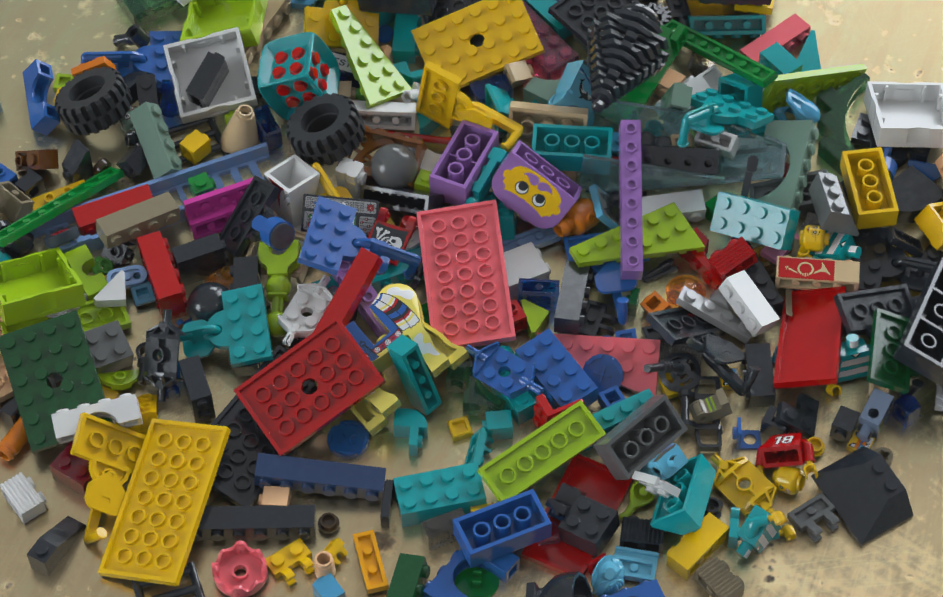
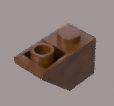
M58 149L15 151L16 171H25L28 168L32 170L59 169Z

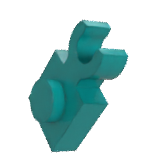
M731 507L727 548L736 549L737 540L741 541L737 536L741 528L739 527L740 508Z

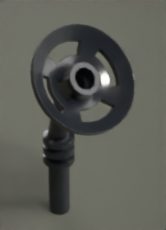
M674 353L663 361L644 365L646 373L659 372L663 385L677 393L681 389L692 390L697 386L701 378V368L698 361L686 353ZM681 357V359L674 360L673 362L671 361L674 358ZM688 360L693 363L696 372L691 371L690 366L686 363ZM665 373H670L674 379L673 383L667 380ZM691 378L693 379L688 385L680 386V383H686Z

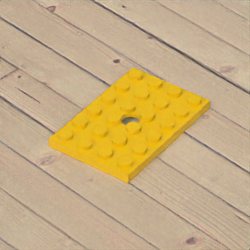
M481 0L411 30L424 63L426 64L427 61H430L433 64L439 65L442 69L456 74L462 79L461 88L503 71L506 64L522 60L526 61L545 53L522 0ZM477 34L485 38L483 45L479 47L470 44L471 38Z

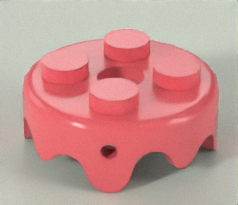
M237 541L232 547L222 549L217 560L212 562L211 565L216 586L222 593L230 597H248L255 594L264 586L268 576L267 562L261 550L250 548L244 541ZM239 569L246 570V574L243 576H236L235 572Z

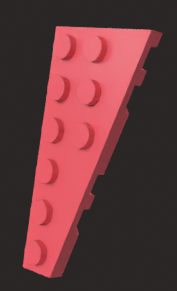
M554 334L582 369L586 361L592 356L598 354L610 355L616 358L622 366L624 375L621 387L629 389L636 394L649 388L653 395H656L658 372L646 373L644 365L659 362L661 340Z

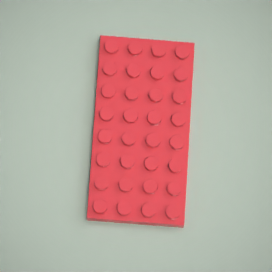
M496 199L416 212L430 326L441 332L451 343L464 348L468 344L472 347L490 345L497 341L499 343L515 341L516 334Z

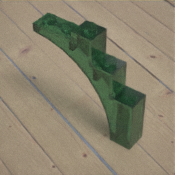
M866 73L853 78L845 86H840L837 91L831 86L826 90L820 91L816 96L815 105L821 113V117L817 122L819 134L823 137L818 144L817 155L840 176H842L840 169L842 151L855 150L849 140L845 117L856 99L865 93L867 81H870V77Z

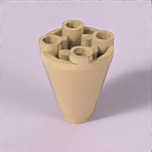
M246 104L240 105L222 132L220 142L222 145L221 149L224 152L231 154L259 144L255 114L251 106Z

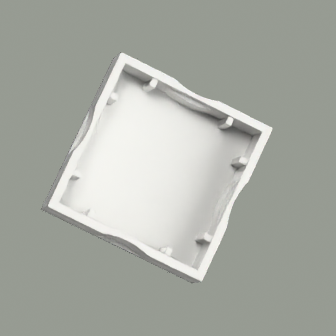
M238 27L211 33L198 39H187L163 45L183 124L225 114L228 111L236 110L243 104L251 107L258 105ZM208 51L213 54L217 52L225 57L224 60H226L229 73L210 106L201 108L189 101L185 90Z
M867 81L864 104L877 147L943 148V83Z

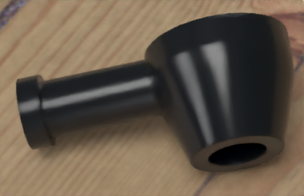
M614 191L609 194L612 202L610 212L613 215H617L620 212L619 191Z

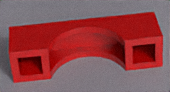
M696 227L693 230L704 244L705 250L701 252L692 250L687 251L686 254L678 253V255L689 263L692 270L697 271L702 276L706 284L717 290L723 281L711 268L706 257L709 239Z

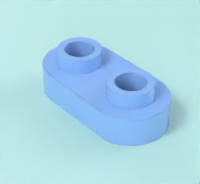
M132 265L113 269L108 272L106 277L109 283L123 270L125 272V289L144 284L147 280V271L141 265ZM134 276H140V278L134 279Z

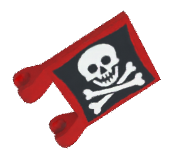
M381 207L368 238H375L405 250L412 234L418 228L417 217L409 216L406 228L386 223L390 218V213L387 208ZM390 258L389 264L398 266L399 261Z

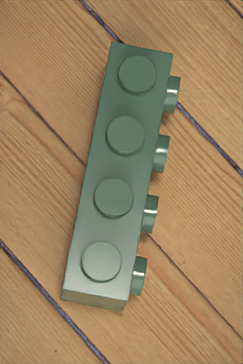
M144 102L130 112L131 121L154 179L183 170L181 159L176 153L175 144L169 135L168 126L164 122L160 107L157 104Z

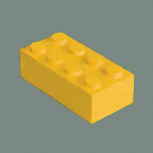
M882 147L842 151L840 169L857 228L866 229L896 225L899 209Z

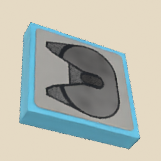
M596 184L591 185L589 191L597 219L611 229L620 226V213L613 215L610 212L612 202L609 194Z

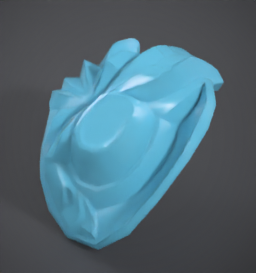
M607 555L597 563L591 576L593 595L599 597L601 595H612L622 588L624 584V565L618 557Z

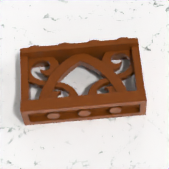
M364 125V137H367L368 140L366 143L360 142L363 147L362 150L354 149L358 154L353 159V162L358 161L364 164L368 162L365 158H368L370 161L372 160V156L369 154L387 144H401L416 150L415 157L418 164V175L425 151L427 150V145L422 138L416 136L409 138L399 132L392 134L387 133L382 128L374 130ZM371 164L368 167L364 166V172L367 173L366 180L375 182L371 174ZM417 175L412 183L409 182L407 184L408 187L406 188L414 189V183L417 178Z

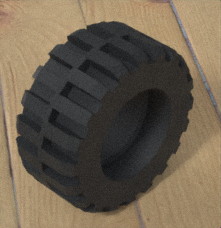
M101 67L84 71L81 75H76L74 79L65 83L66 85L59 90L55 99L56 111L68 131L81 136L83 134L87 136L91 133H100L101 130H106L111 125L118 123V120L122 119L125 113L130 110L133 98L119 71L110 67Z
M326 93L320 97H312V100L305 101L301 107L298 106L295 109V113L289 117L286 126V136L296 155L308 165L312 166L313 163L317 162L321 166L325 164L329 166L336 161L340 162L344 157H349L352 151L359 147V142L363 140L365 126L354 102L348 97L337 93H332V95Z

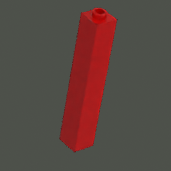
M361 247L314 332L335 316H338L344 326L348 325L383 263L380 256Z

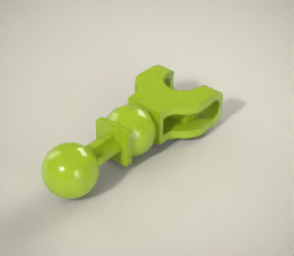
M293 240L287 250L279 255L273 254L272 248L262 241L259 242L258 258L269 277L266 283V292L269 302L272 303V309L267 318L270 336L281 337L287 333L279 325L278 315L282 316L284 312V302H289L291 274L301 265L297 263L301 252L299 240Z

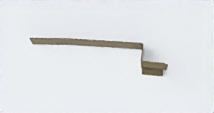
M795 237L792 244L793 251L788 255L791 257H796L800 248L799 240L795 239ZM785 288L786 314L792 317V289Z

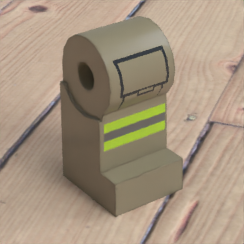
M723 388L716 390L715 395L696 400L690 404L689 410L696 424L712 422L733 413Z

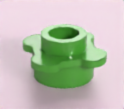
M100 256L95 258V266L92 268L94 274L102 272L105 276L109 271L113 270V264L109 259Z

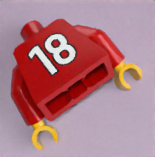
M801 433L773 435L757 449L755 467L765 477L763 468L804 465V463L806 464L803 468L806 479L808 480V474L811 472L815 474V478L818 477L816 466L813 464L815 463L813 445L808 440L802 439Z

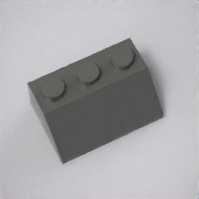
M818 172L808 190L820 228L822 230L858 236L859 231L847 195L837 175Z

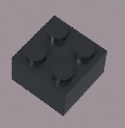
M580 494L558 526L560 541L594 557L599 556L620 526L618 511Z

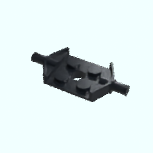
M163 309L162 322L146 331L143 377L158 389L157 401L166 402L167 387H171L183 379L178 378L177 375L180 336H185V333L172 324V310ZM159 350H160L161 353H162V357H161L160 360L158 359V356H157Z

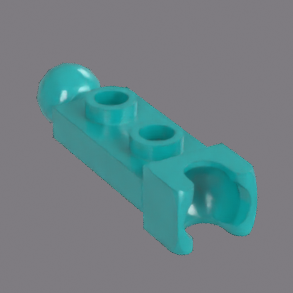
M497 147L492 148L487 157V165L483 166L478 181H475L472 185L473 196L467 198L465 204L483 202L492 186L494 174L508 154L507 151Z

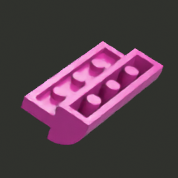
M253 177L182 201L185 218L194 240L222 231Z

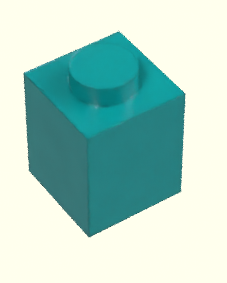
M511 410L485 412L486 420H482V427L488 432L487 436L494 440L513 439Z

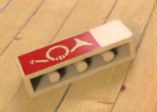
M777 256L775 286L776 288L801 290L846 286L847 292L858 291L860 262L833 260L830 258L813 259L811 257Z

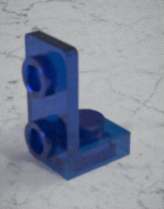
M162 79L160 102L162 115L168 118L179 116L173 80Z

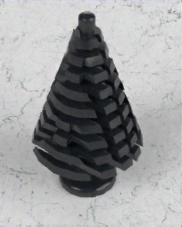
M639 3L627 4L621 9H614L617 15L605 11L598 15V20L602 22L594 19L589 25L587 52L589 57L592 110L595 113H601L603 109L608 108L612 103L655 76L662 70L665 62L668 60L669 53L665 52L669 49L667 38L658 35L663 32L660 28L659 17L654 10L646 5Z

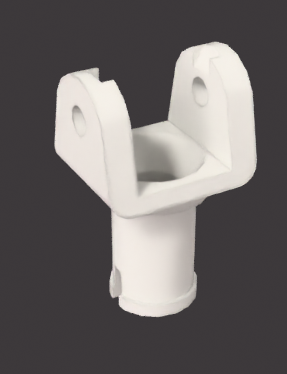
M414 82L411 90L403 91L401 95L402 100L407 103L412 101L417 103L421 84Z

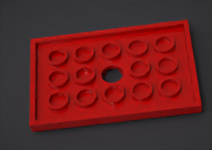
M335 316L233 391L278 454L285 456L381 387L386 381L338 316ZM309 379L315 380L318 383L317 391L310 395L302 391L303 383Z

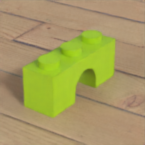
M86 244L63 254L67 259L69 267L75 271L83 283L84 293L87 295V301L94 300V297L108 282L102 272L92 276L88 275L90 272H93L92 268L95 266V262Z

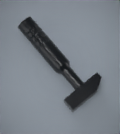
M422 257L416 271V276L410 286L414 291H416L419 285L420 277L424 274Z

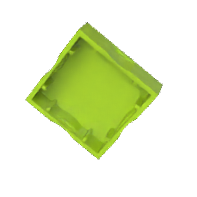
M191 0L180 41L198 39L211 33L238 27L244 48L258 46L268 0Z
M59 247L0 262V316L6 326L86 305L83 283L75 271L69 267L67 259Z

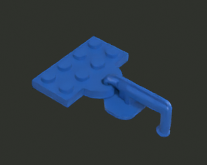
M149 31L151 37L150 45L143 46L137 49L136 52H84L81 55V64L92 61L97 57L105 56L116 65V70L120 72L122 77L137 71L149 72V74H155L157 78L159 93L174 92L175 88L163 45L179 42L182 31Z
M318 196L297 263L337 276L341 261H354L362 247L380 256L383 263L376 275H382L386 272L391 258L408 264V269L403 271V277L406 280L413 279L421 262L419 255L391 246L375 238H367L359 227L353 225L357 212L356 208Z
M604 232L563 237L567 261L575 262L569 253L570 247ZM649 258L643 259V262L649 261ZM616 260L590 266L591 272L595 275L596 289L600 293L612 295L618 322L621 325H625L627 323V303L629 299L622 297L621 292L635 289L637 280H621L620 262H616Z

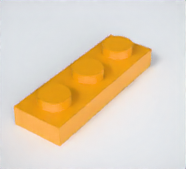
M374 529L352 534L367 594L388 590L389 585Z

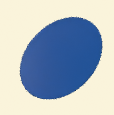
M382 25L379 27V41L382 43L389 42L393 37V29L389 25Z

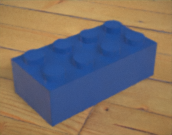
M549 328L515 350L517 357L531 365L532 362L535 363L534 382L544 387L542 394L545 395L547 401L554 409L579 399H583L585 406L588 407L599 399L598 387Z
M534 489L453 519V533L470 568L551 537L552 523Z

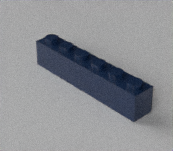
M258 453L254 485L264 488V486L290 487V491L297 490L307 494L314 492L322 493L326 496L339 495L349 499L364 498L368 501H382L386 468Z

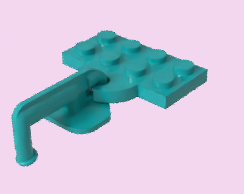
M708 88L692 95L690 106L697 109L687 112L682 118L677 146L685 148L689 145L687 140L690 128L712 136L724 132L721 124L737 123L754 130L773 122L774 114L768 112L766 108L751 106V103L747 101H738L731 95H722L717 93V90Z
M262 284L221 292L224 310L215 313L208 322L196 320L188 322L182 327L181 331L185 333V336H180V342H183V351L187 358L199 355V358L207 357L216 347L221 350H229L232 368L273 360ZM159 350L158 356L161 358V357H162V353H161V351Z

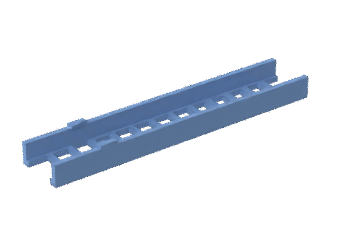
M264 142L77 204L72 208L148 184L153 197L165 192L172 193L176 191L182 203L179 206L180 221L160 228L163 229L186 221L182 201L187 200L183 189L189 187L188 178L206 172L209 178L214 179L216 189L225 187L220 176L230 173L234 182L238 183L243 181L238 170L249 167L253 177L256 175L265 180L257 164L270 160L268 145ZM72 208L32 230L31 233L34 235V239L44 235L47 236L50 233L68 227L69 224L75 223ZM89 234L75 238L76 241L73 239L69 241L70 243L59 246L62 253H66L86 244L90 253L103 249L104 243L98 234L92 236Z

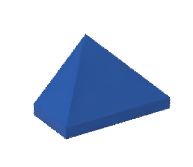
M909 159V167L911 165L914 166L930 180L934 181L941 177L936 164Z

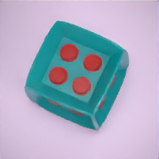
M305 32L282 37L264 46L259 62L258 88L266 102L282 119L289 120L291 114L295 113V109L298 106L301 107L305 101L312 100V97H320L326 93L330 95L332 93L338 94L340 81L338 62L328 46L315 33Z

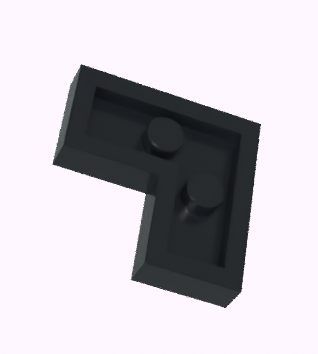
M804 393L797 396L796 408L782 401L777 406L775 422L795 433H801L807 439L814 437L819 401Z

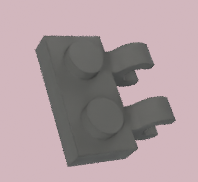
M822 492L787 514V519L800 533L806 530L814 543L822 539L820 534L823 533L816 523L824 520L827 528L833 532L839 528L837 523L840 522L839 518L833 514L835 506Z

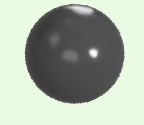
M387 144L376 151L371 160L372 177L380 186L406 188L408 187L407 184L409 182L412 183L417 175L418 164L415 155L409 148L401 144Z

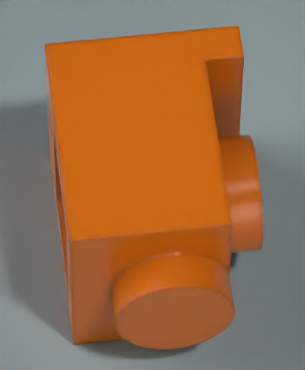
M656 291L646 296L640 303L647 315L650 312L671 309L670 304Z

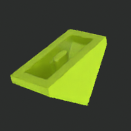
M523 299L520 300V306L527 316L526 331L529 340L537 336V333H542L549 324L550 311Z

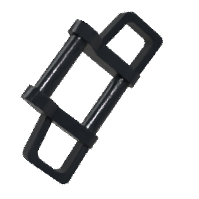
M701 376L699 383L694 388V392L689 389L678 391V398L681 400V419L688 428L685 432L695 436L698 451L720 452L723 434L721 418L712 421V424H696V422L691 421L689 418L690 404L696 400L715 395L699 394L698 386L700 384H714L716 390L720 389L719 377ZM700 436H717V444L701 443Z

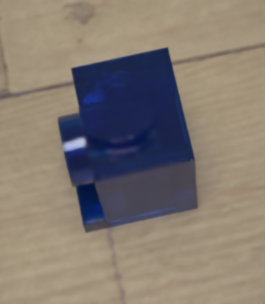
M906 393L894 401L891 416L906 429L921 418L919 414L921 406L914 396Z

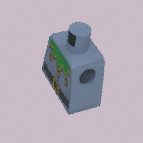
M874 388L859 418L858 439L868 442L871 437H879L891 416L894 396Z

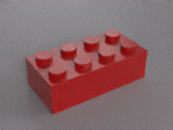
M160 231L137 237L141 261L147 271V277L162 320L163 309L172 310L171 320L187 316L185 309L187 308L186 291L183 283L181 284L179 271L174 266L173 255L168 250L167 238H162Z

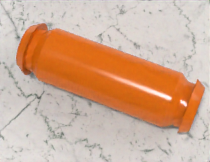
M21 416L0 442V457L6 461L13 460L14 456L28 442Z

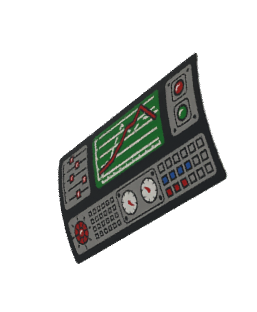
M303 194L301 231L303 232L308 230L318 196L356 208L357 212L353 225L359 227L366 237L369 236L377 220L379 201Z

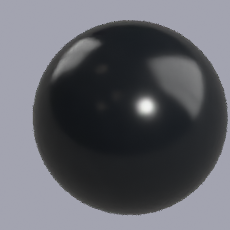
M206 282L194 288L187 300V313L191 321L205 320L208 322L215 313L224 310L221 292L228 291L229 289L216 282Z

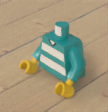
M825 230V233H829V245H825L822 252H810L809 249L804 250L802 245L797 253L799 258H830L845 261L851 258H860L862 250L860 246L855 245L852 235Z
M848 334L846 341L842 342L837 383L867 376L870 344H866L856 334ZM827 385L826 392L830 396H833L832 390L834 388L836 394L841 395L842 388L839 385Z
M755 504L737 533L742 543L735 552L747 559L752 550L760 554L771 540L780 539V536L784 535L786 541L796 539V532L791 525H785L781 529L780 525L787 522L783 512L774 511L770 514Z

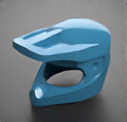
M789 89L786 93V101L789 106L777 107L773 111L779 120H788L785 112L792 113L796 120H813L814 124L821 118L818 107L793 89Z

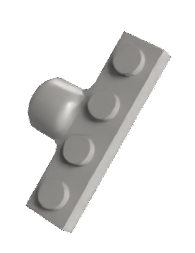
M686 286L680 291L675 301L676 304L743 343H748L752 336L751 333L747 330L741 319L731 312L732 307L719 289L714 290L709 299Z

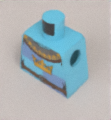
M671 443L639 471L657 476L660 480H667L688 462V459L677 444Z

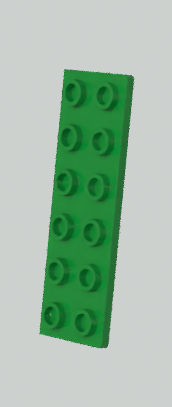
M678 24L676 29H670L663 25L660 26L663 32L658 35L667 38L669 49L665 51L669 53L665 66L655 76L612 103L608 108L603 109L601 113H598L599 115L619 124L620 120L637 119L687 41L686 26Z

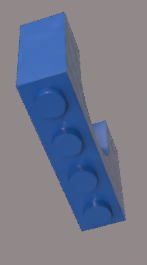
M461 549L456 550L448 564L441 566L437 576L425 584L423 597H468L459 591L454 584L457 575L463 570L470 568ZM511 552L475 567L488 570L507 584L520 569V558Z

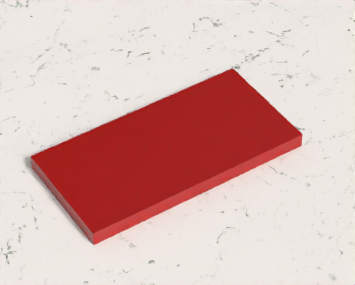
M846 286L792 291V317L786 314V297H784L773 380L775 389L837 384L844 324L833 297L836 294L847 293Z
M578 454L571 460L552 498L556 497L561 484L566 483L587 493L586 497L618 511L634 480L632 477L628 480H615L605 464ZM546 507L545 512L552 523L551 537L526 546L521 553V558L559 574L569 571L581 572L585 575L588 570L586 562L594 559V556L560 541L558 526L561 521L548 515L550 508Z

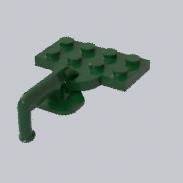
M880 308L874 311L867 382L906 394L909 391L910 378L922 376L893 358L909 318Z

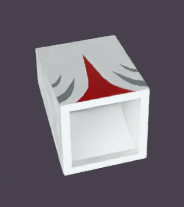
M294 154L264 173L265 181L281 189L271 208L282 219L292 224L293 227L300 224L302 220L303 194L315 195L320 179L319 172Z

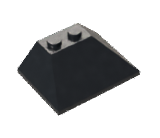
M865 446L818 471L817 478H815V474L811 475L821 492L835 506L836 513L859 546L866 544L913 517L906 488L883 456Z

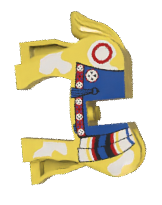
M391 284L384 287L370 306L374 317L388 333L387 335L383 334L380 336L375 345H373L354 321L345 326L379 373L393 365L387 346L402 334L418 344L425 363L434 378L448 367L455 370L470 357L464 347L451 343L441 332L424 322L422 307L415 291L404 284ZM378 388L350 408V410L373 437L389 424L386 418L402 404L396 395Z

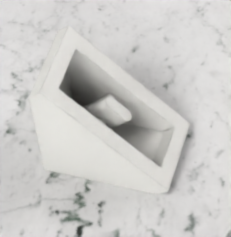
M123 270L94 297V305L96 307L126 306L125 272Z

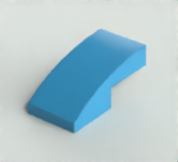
M134 276V279L140 278V276ZM148 277L144 284L129 288L136 307L156 301Z

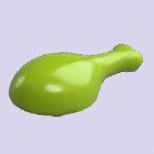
M636 481L630 489L629 505L624 512L619 514L621 521L624 516H631L637 508L649 504L655 497L654 494L645 490L646 486L639 483V481Z

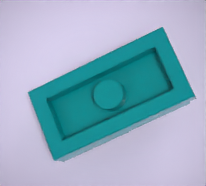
M481 427L471 436L464 464L477 462L480 468L484 462V457L482 456H487L492 452L486 445H492L494 439L487 436L488 432L485 431V428Z

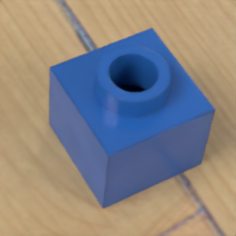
M617 385L598 393V403L602 409L626 399Z

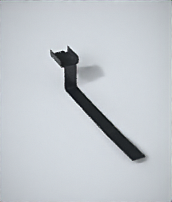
M751 155L748 157L741 196L748 197L752 174L757 170L758 156Z

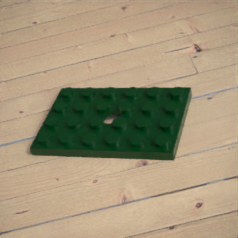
M77 310L0 336V351L32 453L35 454L61 445L55 436L51 414H55L60 409L71 410L81 404L88 403L92 405L98 403L101 399H105ZM57 373L63 377L61 386L58 388H51L47 385V379L51 374ZM101 418L103 420L113 423V420L110 418Z

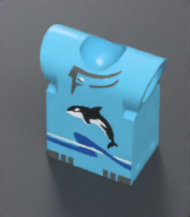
M579 60L567 63L556 88V94L550 98L548 105L588 108L587 126H592L595 115L592 110L588 62Z

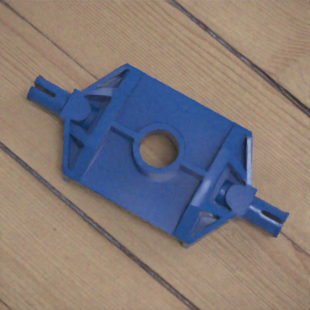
M498 341L481 350H477L469 344L465 348L468 354L474 357V378L510 399L525 392H530V390L538 395L544 392V387L534 382L535 363L532 362L531 365L503 349ZM504 370L511 372L507 377H502L499 374Z

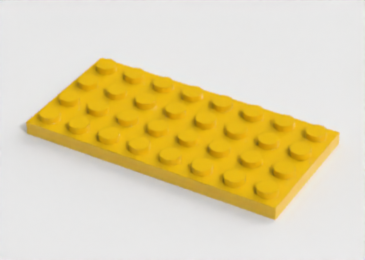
M152 418L98 570L101 576L179 586L231 432L228 427Z

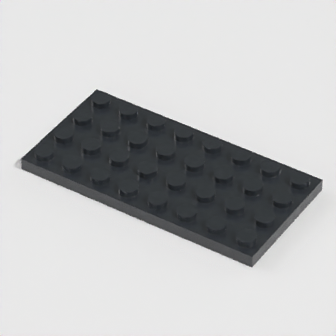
M278 345L272 352L273 360L264 361L252 376L288 350ZM309 379L303 383L302 391L305 394L310 395L317 391L315 380ZM235 395L211 423V425L226 426L231 430L211 489L237 506H253L258 500L259 494H263L264 489L254 485L258 453L279 454L241 400ZM304 442L285 456L293 457Z

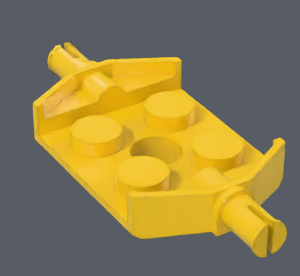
M717 453L711 456L710 460L718 467L713 482L714 489L717 488L735 507L740 508V512L744 515L745 519L755 504L770 514L774 512L772 505L777 495V487L745 456L728 461L721 459ZM741 481H749L751 483L746 489L739 487Z

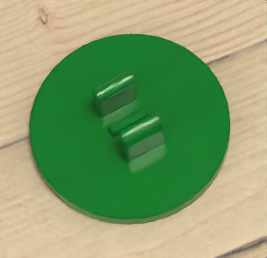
M472 567L460 572L456 577L455 584L457 589L468 597H492L498 590L499 578L486 569Z

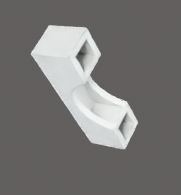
M131 393L122 394L117 399H101L98 403L92 405L88 403L81 404L71 410L60 409L55 414H51L55 436L59 444L74 440L79 417L83 412L98 418H110L125 428L143 424L138 399L135 394L132 395Z

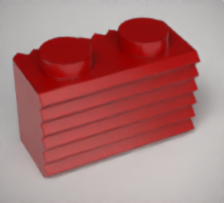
M742 236L739 239L731 240L727 247L721 251L713 252L708 259L711 268L723 282L727 277L747 270L751 265L758 262L755 252Z

